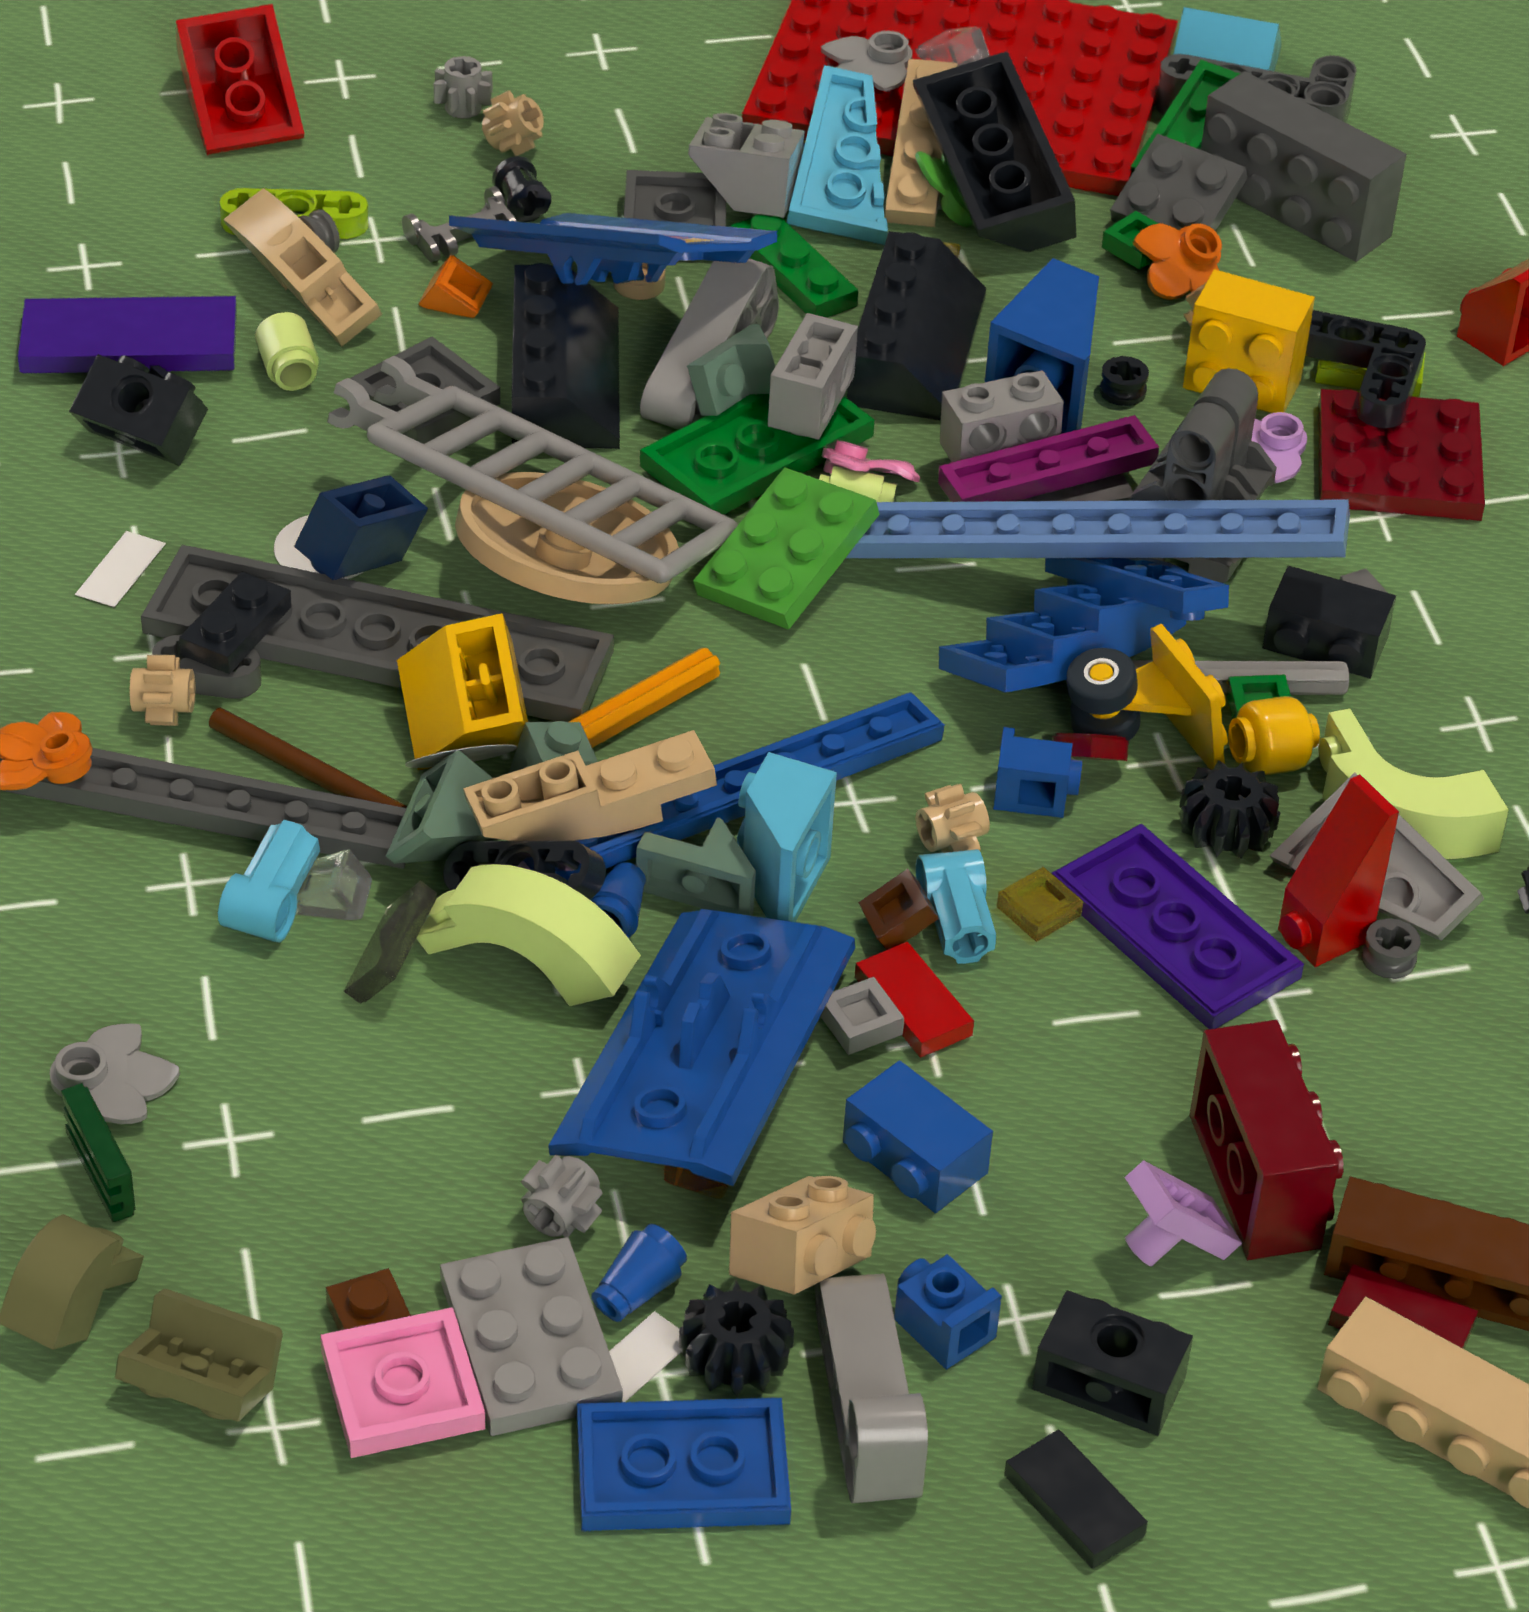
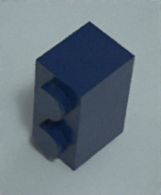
M390 475L321 492L294 547L311 561L312 567L317 572L327 575L331 580H337L403 560L428 508Z

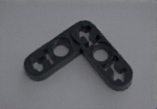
M1313 310L1305 356L1367 368L1360 387L1357 416L1367 425L1378 428H1391L1400 425L1405 419L1422 368L1426 339L1420 333L1408 328Z

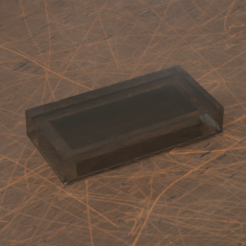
M422 881L416 883L387 907L350 977L344 992L359 1004L367 1002L396 979L437 899L435 898L437 893Z

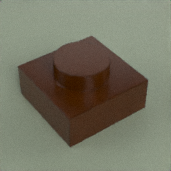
M908 868L858 902L877 939L886 950L905 943L939 919L920 882Z
M389 1268L326 1287V1303L338 1331L411 1316Z

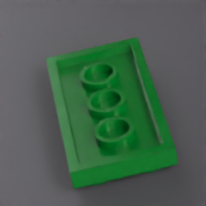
M749 394L719 415L705 416L640 449V467L665 487L724 515L762 495L784 467L804 473L825 462L826 458L822 457L823 448L835 449L837 440L858 445L873 437L875 419L843 396L818 440L769 427V394Z

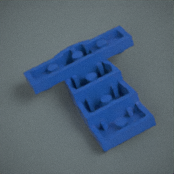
M1045 558V572L1067 578V585L1035 589L1033 612L987 617L986 640L939 646V669L1005 693L1067 680L1066 676L1069 665L1078 655L1095 648H1112L1123 652L1128 657H1132L1152 647L1150 628L1163 624L1172 635L1184 627L1186 621L1204 619L1205 611L1228 608L1229 585L1187 573L1179 566L1151 558Z

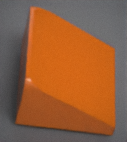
M451 254L431 279L418 305L429 310L475 318L493 283Z

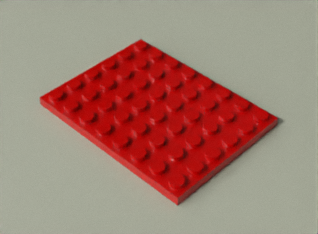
M791 0L744 107L742 118L743 122L760 125L766 120L786 121L792 124V129L804 130V140H806L824 65L835 68L840 65L823 54L821 46L841 38L857 36L870 40V37L877 32L895 31L908 39V45L912 49V59L958 63V66L1008 51L1069 188L1119 196L1132 175L1130 166L1142 149L1156 104L1161 62L1164 58L1171 55L1177 35L1178 20L1167 19L1154 13L1138 14L1120 11L1107 5L1091 6L1073 3L1069 0ZM905 82L898 88L889 91H882L874 87L877 116L876 136L877 144L880 147V154L894 155Z

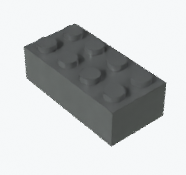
M1246 71L1208 95L1201 150L1246 167L1247 180L1236 199L1355 262L1392 237L1406 153Z

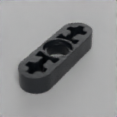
M470 841L458 845L449 854L444 865L443 876L446 886L450 890H455L471 867L492 864L518 867L523 860L532 857L534 871L568 885L590 900L603 886L606 877V866L603 858L597 852L576 841ZM581 864L579 873L571 874L569 880L555 874V867L562 871H574Z

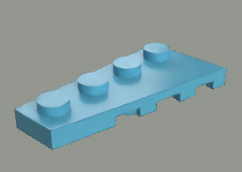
M824 65L788 211L787 223L789 225L885 245L888 228L887 218L884 217L883 204L885 197L880 177L881 157L876 136L877 116L872 75Z

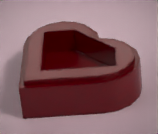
M1055 733V736H1052V741L1073 743L1071 758L1128 761L1129 741L1126 740V737L1080 733Z

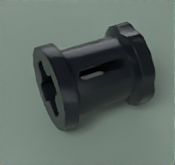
M521 156L509 157L495 168L492 175V183L500 190L503 197L507 198V208L517 221H535L548 211L552 195L541 181H537V171L529 159Z

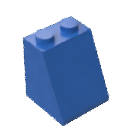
M1052 258L990 322L985 382L1009 378L1021 373L1043 370L1064 402L1061 434L1079 430L1082 425L1099 276Z

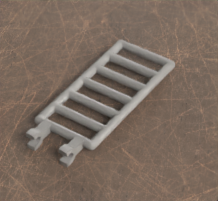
M396 356L384 360L380 370L393 377L396 382V388L387 384L376 389L374 400L389 406L400 402L408 405V407L398 412L370 400L365 388L352 379L346 378L335 385L334 394L343 397L349 403L350 411L340 407L330 412L327 423L342 429L350 428L354 425L367 431V438L372 444L656 583H666L718 550L738 526L736 521L467 391L456 386H448L443 389L438 388L416 377L410 364ZM450 409L473 418L425 444L403 434ZM497 430L518 440L471 467L449 457ZM541 453L564 462V464L519 489H515L495 479ZM587 475H591L611 485L565 513L542 502ZM634 497L658 508L613 536L589 525ZM680 520L705 530L702 534L661 559L636 548Z

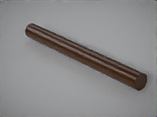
M221 707L217 708L210 716L209 727L335 795L407 808L403 803Z

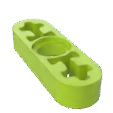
M238 188L222 195L220 198L221 226L226 232L235 235L223 219L261 190L260 188ZM265 189L285 204L292 212L304 213L297 215L298 217L302 215L309 216L311 212L318 209L324 210L334 220L340 239L358 237L368 229V202L359 193L332 190Z

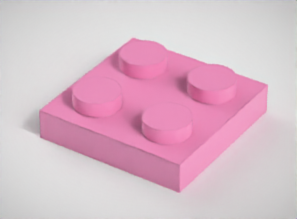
M453 1307L320 1335L321 1352L350 1458L485 1430V1410Z

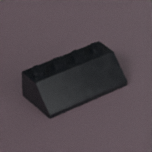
M1008 51L913 80V87L979 237L1026 252H1032L1077 237L1075 199Z
M889 231L858 327L855 373L847 389V399L859 408L941 421L942 392L957 389L961 386L986 298L987 288L940 239L921 236L913 232L900 233Z
M545 263L514 265L512 414L583 448L620 449L619 308L589 283L586 285H576L575 277L577 273L573 270L574 282L563 284L553 265ZM512 438V444L518 441Z

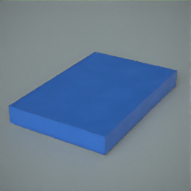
M782 1398L577 1403L582 1531L790 1524L791 1499Z

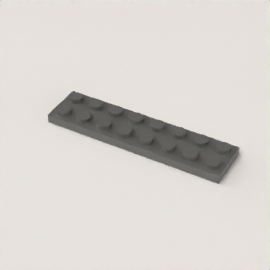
M181 545L141 615L142 633L162 638L182 635L243 571L291 590L292 607L254 647L261 659L402 688L397 660L446 625L503 613L513 641L526 714L542 719L569 722L588 711L614 652V635L345 578L331 580L325 574L187 545Z

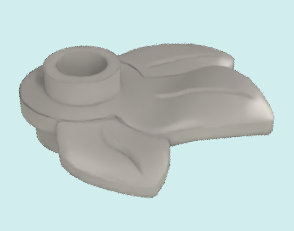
M895 31L877 32L870 37V40L857 36L845 37L821 46L823 54L840 64L837 68L872 75L873 86L882 91H889L903 85L906 80L908 61L912 59V49L908 45V39Z
M117 1024L95 1031L87 1042L72 1043L61 1049L50 1068V1082L53 1090L60 1097H62L61 1090L83 1083L84 1087H88L105 1122L134 1124L147 1118L145 1101H151L165 1094L179 1078L180 1069L179 1066L165 1059L139 1051L142 1041L140 1024Z

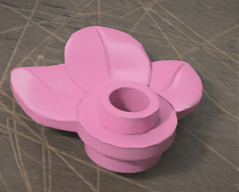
M839 440L836 442L835 449L823 448L822 457L826 458L824 472L831 474L833 466H839L861 472H868L870 470L896 474L918 483L920 481V476L915 472L914 466L907 461L870 460L866 458L868 448Z

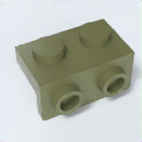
M162 1289L154 1296L149 1328L118 1355L115 1379L137 1386L146 1395L156 1398H172L200 1408L209 1417L221 1420L232 1419L239 1422L274 1387L283 1332L277 1326L169 1289Z

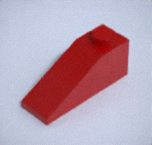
M1357 775L1349 780L1285 888L1278 931L1282 934L1286 943L1290 947L1297 949L1314 967H1318L1364 945L1368 928L1377 920L1399 811L1361 775Z

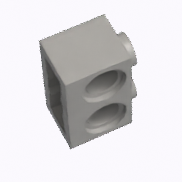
M810 313L805 315L770 376L769 427L788 431L799 436L820 439L854 378L857 325Z
M1043 370L1021 373L1009 378L981 384H970L966 387L943 391L940 444L950 461L956 462L1060 435L1062 431L1064 402Z

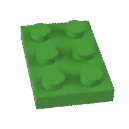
M784 467L695 577L693 583L697 595L789 630L880 515L876 499Z

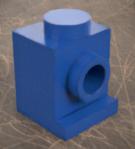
M1003 727L993 810L1064 818L1066 795L1078 796L1082 770V760L1071 759L1073 743L1015 737V728Z
M948 1254L933 1264H930L924 1258L918 1259L902 1272L897 1284L894 1320L946 1370L997 1337L1002 1295L993 1287L986 1291Z

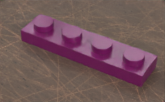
M1132 415L939 466L938 484L951 502L1020 501L1151 466L1159 456V446L1138 418Z

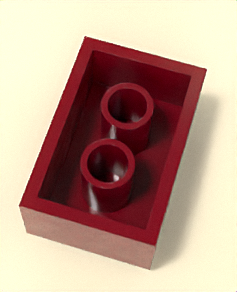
M1278 1019L1204 1030L1189 1116L1235 1232L1243 1243L1241 1247L1247 1261L1321 1249L1327 1221H1332L1334 1218L1333 1192L1336 1179H1340L1343 1176L1344 1163L1338 1142L1328 1139L1322 1125L1323 1114L1319 1097L1315 1091L1308 1092L1302 1078V1062L1298 1048L1295 1044L1287 1043Z

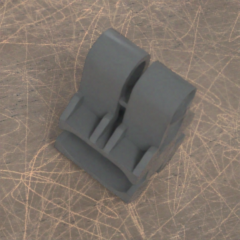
M1228 368L1220 370L1213 376L1195 402L1194 407L1190 409L1133 492L1131 501L1259 500L1268 486L1272 487L1277 467L1261 445L1251 441L1258 402V389L1254 381L1247 374L1237 369ZM1151 558L1165 562V558ZM1175 558L1189 563L1188 573L1221 583L1229 580L1242 558Z

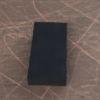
M1060 1429L1006 1461L1004 1476L1092 1569L1146 1536L1148 1521Z

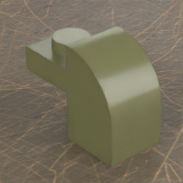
M60 1215L51 1220L38 1232L23 1253L13 1273L0 1312V1325L53 1350L87 1340L103 1290L136 1281L144 1256L122 1246L123 1238L114 1232L90 1227L67 1215Z

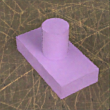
M1144 1160L1125 1177L1149 1215L1125 1239L1134 1254L1148 1266H1153L1182 1239L1222 1260H1225L1243 1244L1214 1199L1208 1194Z

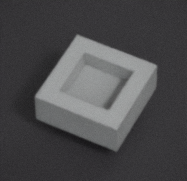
M875 977L833 991L820 1016L848 1055L903 1035L904 1017Z

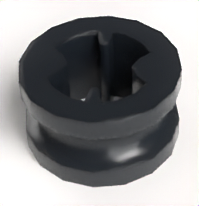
M1118 356L1107 360L1102 366L1103 379L1100 382V394L1109 403L1119 406H1131L1142 402L1147 392L1148 367L1139 359L1128 356Z

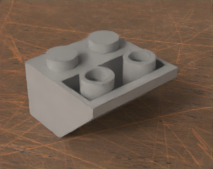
M717 113L713 115V118H705L689 144L688 155L734 211L784 218L790 207L803 153L805 131L792 129V124L786 121L766 120L760 125L743 122V118L739 115Z

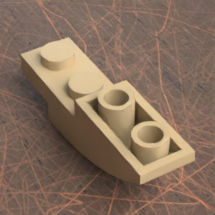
M264 188L223 219L231 231L285 290L289 289L341 347L382 315L377 303L346 271L342 261L295 213Z
M692 730L587 766L579 751H575L463 788L468 805L484 837L507 841H575L627 832L662 822L661 804L717 786L715 768L695 731Z

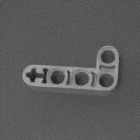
M748 259L746 263L712 262L644 388L640 404L642 418L679 430L705 417L700 414L687 365L750 324H759L766 338L769 337L775 326L779 311V298L773 266L752 259Z
M884 1273L827 1278L815 1284V1306L849 1499L851 1503L920 1498L923 1493L928 1450L926 1411L921 1393L909 1394L886 1277Z

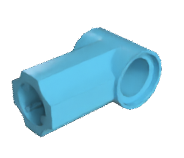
M283 820L278 825H270L244 875L235 873L226 883L218 908V921L220 925L280 943L289 933L295 918L297 894L320 852L318 838L307 832L303 825Z
M975 849L918 855L916 860V879L920 882L939 917L935 921V926L944 955L953 957L958 964L979 962L983 955L995 950L996 932L986 902V872L981 852Z

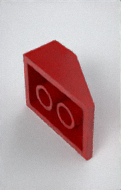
M273 4L175 20L177 52L187 94L207 155L305 138Z

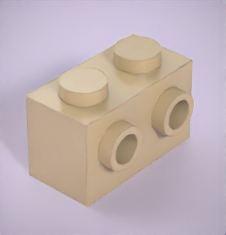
M807 1176L732 1211L729 1275L795 1295L871 1257V1250L876 1236V1226L873 1221L874 1194L848 1187V1182L839 1177Z

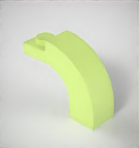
M1350 708L1329 712L1324 738L1320 739L1318 745L1320 762L1327 772L1322 796L1324 801L1355 772L1357 775L1365 778L1399 811V815L1445 859L1468 858L1499 852L1509 809L1484 770L1438 778L1418 776L1402 771L1385 761L1377 753Z
M492 864L471 867L455 890L447 891L433 901L428 908L430 916L415 935V938L428 955L472 943H492L509 948L533 962L548 977L569 1006L614 996L641 956L620 927L587 897L552 877L511 865Z

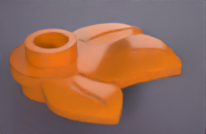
M1162 223L1154 224L1139 232L1133 240V245L1153 261L1148 269L1147 283L1153 294L1163 299L1173 300L1182 297L1189 291L1193 292L1208 281L1214 269L1219 270L1217 264L1221 258L1222 242L1217 232L1205 224L1196 223L1180 230Z
M50 712L39 721L38 725L23 721L11 723L0 728V758L3 759L0 763V790L27 789L44 778H47L48 781L54 784H66L84 776L92 765L90 757L93 747L88 736L81 732V721L71 713Z

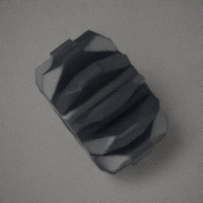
M1219 760L1212 770L1198 767L1192 780L1186 781L1185 788L1181 792L1179 807H1181L1180 822L1182 824V832L1193 837L1195 848L1206 846L1214 848L1216 858L1223 851H1232L1240 859H1242L1248 849L1262 852L1265 843L1268 842V838H1272L1274 830H1277L1281 814L1278 811V786L1266 782L1265 771L1251 773L1246 771L1243 762L1236 768H1229Z
M735 1279L729 1291L726 1292L709 1284L706 1293L703 1295V1300L693 1299L689 1301V1306L685 1310L683 1327L679 1329V1348L682 1349V1355L686 1356L685 1365L688 1368L689 1376H705L709 1392L722 1384L730 1385L736 1397H738L746 1384H750L764 1392L767 1383L770 1382V1376H783L784 1370L788 1366L790 1349L793 1348L794 1328L791 1327V1321L787 1319L784 1301L778 1299L767 1300L768 1295L763 1285L751 1292L742 1291L737 1279Z

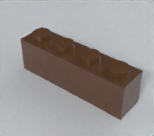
M1349 1177L1333 1231L1324 1275L1345 1281L1354 1264L1478 1311L1477 1317L1529 1331V1224L1512 1218L1500 1217L1455 1205L1445 1200H1437L1392 1188L1382 1183Z

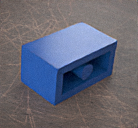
M900 1060L846 1099L843 1142L858 1159L871 1163L893 1180L903 1194L910 1198H916L935 1214L988 1174L993 1130Z

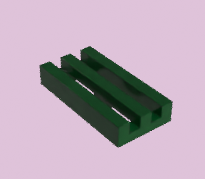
M83 1083L61 1090L62 1100L66 1106L63 1107L64 1117L68 1123L65 1124L66 1134L112 1223L134 1216L136 1207L132 1171L88 1087H84Z

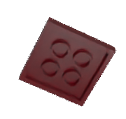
M1321 389L1318 402L1319 500H1348L1349 509L1482 521L1485 493L1480 405L1478 402H1467L1460 399L1444 400L1412 397L1405 419L1400 425L1391 428H1378L1367 425L1358 418L1357 405L1360 392L1350 389Z

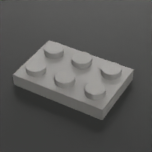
M569 1237L440 1264V1281L449 1308L453 1307L485 1410V1421L490 1436L577 1417V1403L623 1402V1389Z

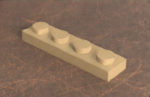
M909 59L885 206L887 223L935 227L940 192L932 187L925 178L916 161L915 154L921 151L941 159L942 151L913 87V80L957 67L958 63Z

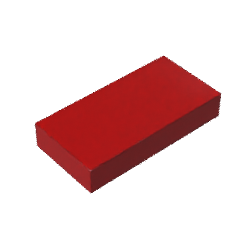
M908 941L855 964L854 978L860 982L875 977L903 1015L904 1027L902 1036L920 1058L973 1036L974 1020Z

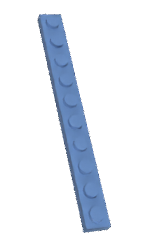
M1348 500L877 502L880 515L846 558L1345 557L1350 510Z

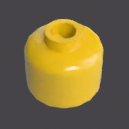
M1291 696L1253 700L1244 704L1236 718L1231 720L1228 730L1230 751L1236 762H1243L1249 772L1265 771V775L1291 772L1305 767L1312 756L1313 748L1317 747L1320 740V730L1316 717L1311 713H1307L1303 704Z

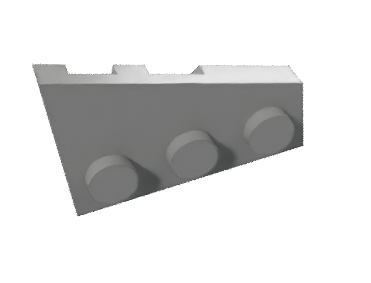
M1355 772L1269 855L1273 862L1294 872L1296 871L1349 780L1357 776ZM1398 815L1378 911L1393 919L1407 922L1415 929L1442 941L1484 900V897L1409 823Z

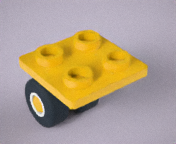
M1163 624L1150 628L1153 661L1137 669L1133 661L1126 654L1112 648H1095L1078 655L1069 665L1066 677L1068 694L1072 701L1070 715L1074 733L1126 737V740L1130 741L1140 727V712L1163 713L1170 719L1210 770L1215 767L1218 760L1225 764L1224 746L1228 744V737L1222 724L1221 708L1226 704L1223 690L1215 677L1212 675L1205 676L1196 666L1193 654L1186 642L1181 638L1175 640Z

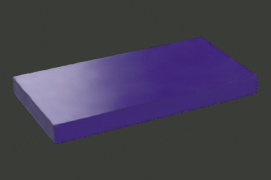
M236 296L25 299L18 352L19 373H88L98 354L118 361L120 356H127L142 363L149 370V365H160L167 371L235 370Z
M1142 823L1051 874L1050 888L1208 1029L1220 1027L1302 978L1303 962Z

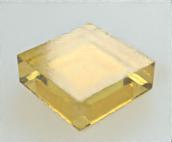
M1042 867L999 891L996 907L1037 942L1081 917L1083 901L1046 868Z

